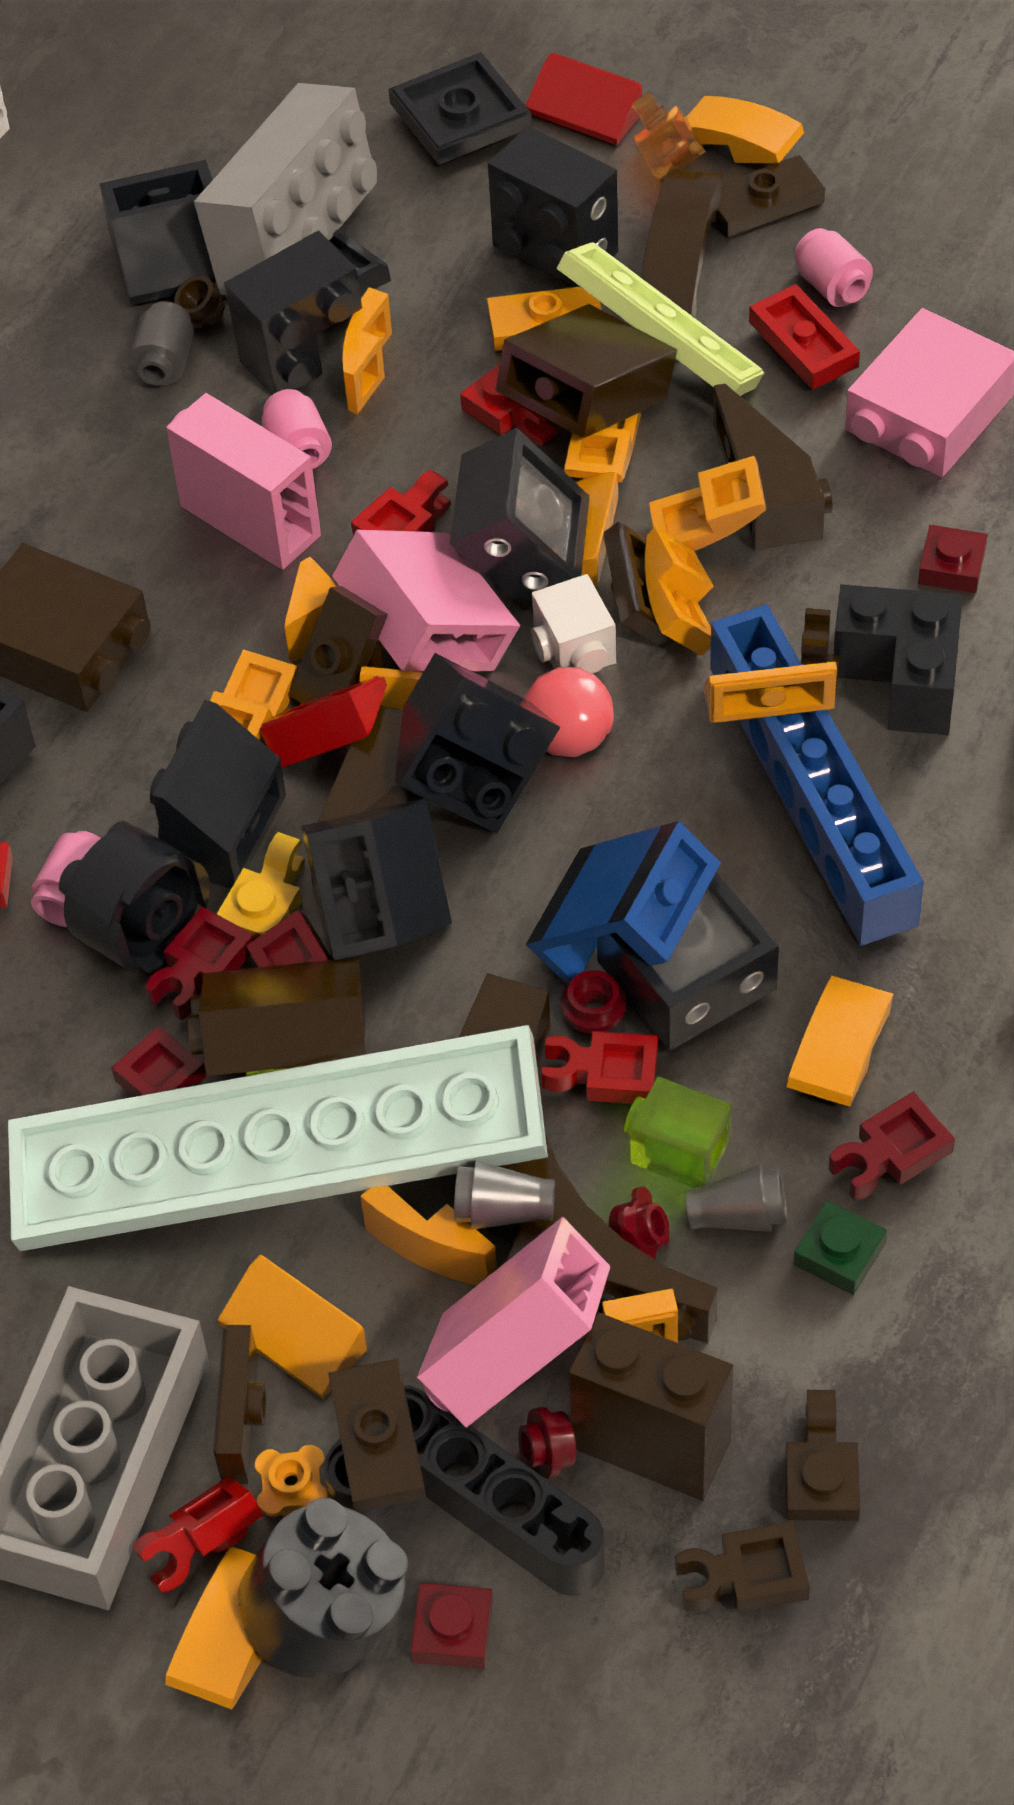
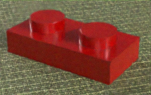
M797 284L749 306V323L812 390L859 367L860 350Z

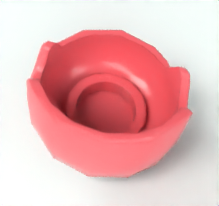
M558 667L540 675L525 695L524 699L530 701L560 726L559 731L546 751L550 755L576 758L596 749L612 730L614 722L612 698L599 678L582 668Z

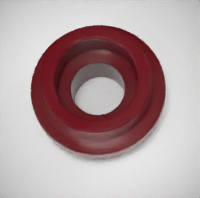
M597 970L585 971L575 976L564 989L561 997L562 1014L567 1023L578 1031L591 1034L592 1031L606 1032L618 1025L623 1019L626 1011V996L620 984L609 974ZM593 1002L600 1003L603 1005L599 1008L584 1007L585 1005Z
M546 1407L531 1409L527 1416V1424L521 1425L518 1433L522 1459L525 1465L530 1468L535 1467L537 1473L545 1479L556 1478L559 1476L561 1469L573 1467L575 1464L576 1441L571 1422L563 1411L550 1412Z

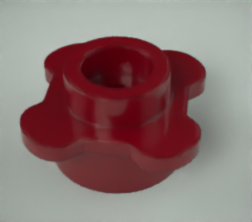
M640 1186L632 1190L631 1202L616 1205L612 1208L609 1215V1227L623 1240L656 1260L658 1249L669 1243V1221L663 1208L659 1204L653 1203L650 1191L646 1187Z

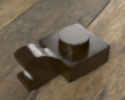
M807 1390V1404L805 1405L806 1442H786L787 1520L859 1521L858 1442H836V1391Z

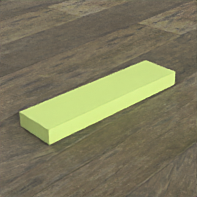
M594 242L564 253L556 269L633 327L678 349L676 359L714 387V385L725 383L739 396L757 387L765 373L762 371V368Z

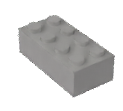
M298 83L194 201L221 295L226 296L224 282L319 230L330 240L336 229L343 225L377 183V167L375 161L371 158L365 133L366 120L363 112L360 111L355 88Z
M68 1286L0 1443V1580L109 1611L132 1554V1547L138 1539L209 1361L200 1321Z

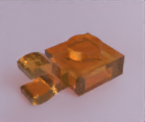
M650 91L632 103L645 126V129L633 137L652 174L661 183H663L669 170L680 171L706 152L687 117L677 106L667 112L663 105H658Z

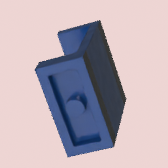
M680 821L580 848L525 945L567 985L584 970L597 946L596 937L615 932L650 966L666 963L670 959L721 862Z

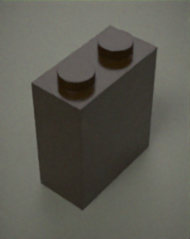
M587 304L504 339L495 391L578 436L586 438L667 400L678 349L591 304Z
M22 543L0 570V676L88 712L102 693H107L113 687L119 670L133 651H139L148 639L151 623L148 619L143 591Z
M359 957L335 961L325 960L204 973L201 995L191 996L192 1015L188 1016L190 1049L192 1055L204 1054L206 1076L299 1067L366 1055V1018Z
M598 1312L592 1329L588 1332L569 1371L571 1419L576 1450L704 1501L731 1442L733 1364Z

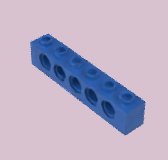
M768 604L711 622L710 669L713 675L802 665ZM828 710L738 720L859 945L862 946L919 926L924 881Z

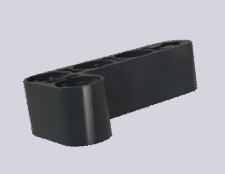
M404 1385L411 1423L419 1426V1429L414 1432V1438L426 1497L552 1590L563 1595L577 1596L589 1592L598 1585L604 1574L605 1565L604 1532L599 1519L590 1510L471 1425L466 1428L450 1411L445 1412L439 1409L425 1392L413 1386ZM339 1438L329 1450L324 1461L323 1470L329 1498L339 1502L343 1507L354 1510L350 1488L343 1485L344 1481L348 1479L341 1439ZM457 1462H467L475 1466V1469L470 1473L460 1477L450 1476L443 1472L450 1464ZM511 1502H522L531 1507L529 1512L519 1517H507L498 1512L505 1504ZM393 1505L360 1511L358 1513L375 1523L386 1515ZM579 1546L584 1548L585 1551L583 1553L578 1550ZM559 1547L566 1552L564 1555L559 1553Z

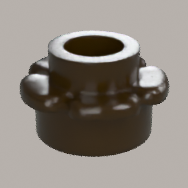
M197 275L187 279L180 285L175 294L174 303L183 307L188 312L193 329H199L216 323L222 317L225 309L223 301L227 297L220 294L217 282L213 283L208 277Z

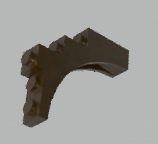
M487 973L459 1038L529 1025L534 1037L538 1070L545 1047V1038L548 1037L551 1027L549 990ZM547 1136V1158L498 1166L542 1179H555L553 1221L535 1220L484 1228L499 1235L517 1234L507 1261L560 1218L564 1217L611 1266L596 1315L598 1312L603 1314L602 1302L673 1288L678 1308V1341H685L691 1338L709 1343L717 1321V1287L667 1268L623 1240L585 1204L558 1165Z

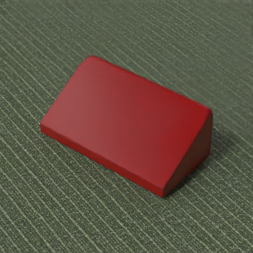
M550 53L541 68L525 106L533 116L618 145L642 115V86L637 81L556 53Z
M379 676L372 677L291 707L262 724L263 727L259 729L267 747L280 758L282 767L356 742L370 734L387 683L384 676L380 678Z

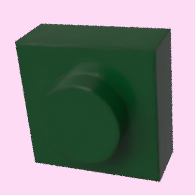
M827 1200L795 1249L793 1265L854 1295L885 1246L887 1229Z

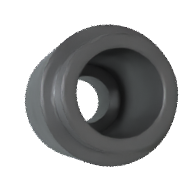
M158 302L153 304L140 317L128 363L132 372L148 384L170 385L177 382L183 375L194 335L190 315L183 307L172 302Z

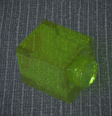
M658 1076L647 1098L638 1096L634 1100L625 1121L624 1133L630 1135L631 1163L693 1188L708 1184L731 1140L732 1104Z

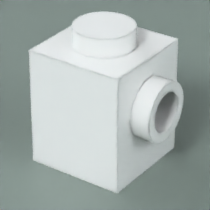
M588 574L532 592L534 628H531V638L541 662L550 660L554 669L558 667H576L592 674L616 663V625Z

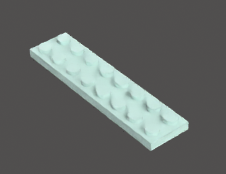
M525 1025L8 1120L11 1241L19 1251L362 1191L371 1187L390 1186L457 1174L458 1166L475 1167L476 1160L495 1166H502L547 1158L548 1152L534 1037L530 1027Z

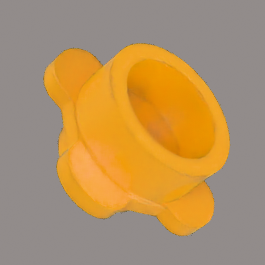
M305 1445L298 1452L281 1454L274 1449H268L258 1455L255 1460V1470L262 1477V1492L257 1497V1504L262 1513L271 1517L287 1516L299 1508L308 1506L315 1499L328 1498L327 1490L321 1485L320 1470L324 1466L325 1457L318 1447ZM288 1476H296L298 1481L296 1484L289 1486L285 1484V1479Z

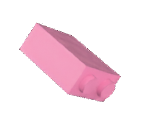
M921 308L848 389L845 430L856 435L864 442L872 443L905 459L913 466L921 467L943 478L1014 396V351Z
M207 393L202 395L190 407L180 411L172 422L166 426L178 496L182 508L281 570H284L321 536L311 456Z
M356 530L332 577L339 586H343L388 614L379 636V641L402 671H424L434 653H437L470 671H494L518 631L520 624L475 566L467 559L461 557L455 548L450 545L451 535L440 532Z
M564 1217L560 1218L453 1304L441 1316L417 1378L423 1383L424 1390L429 1399L439 1409L445 1412L450 1411L466 1428L592 1329L611 1266Z

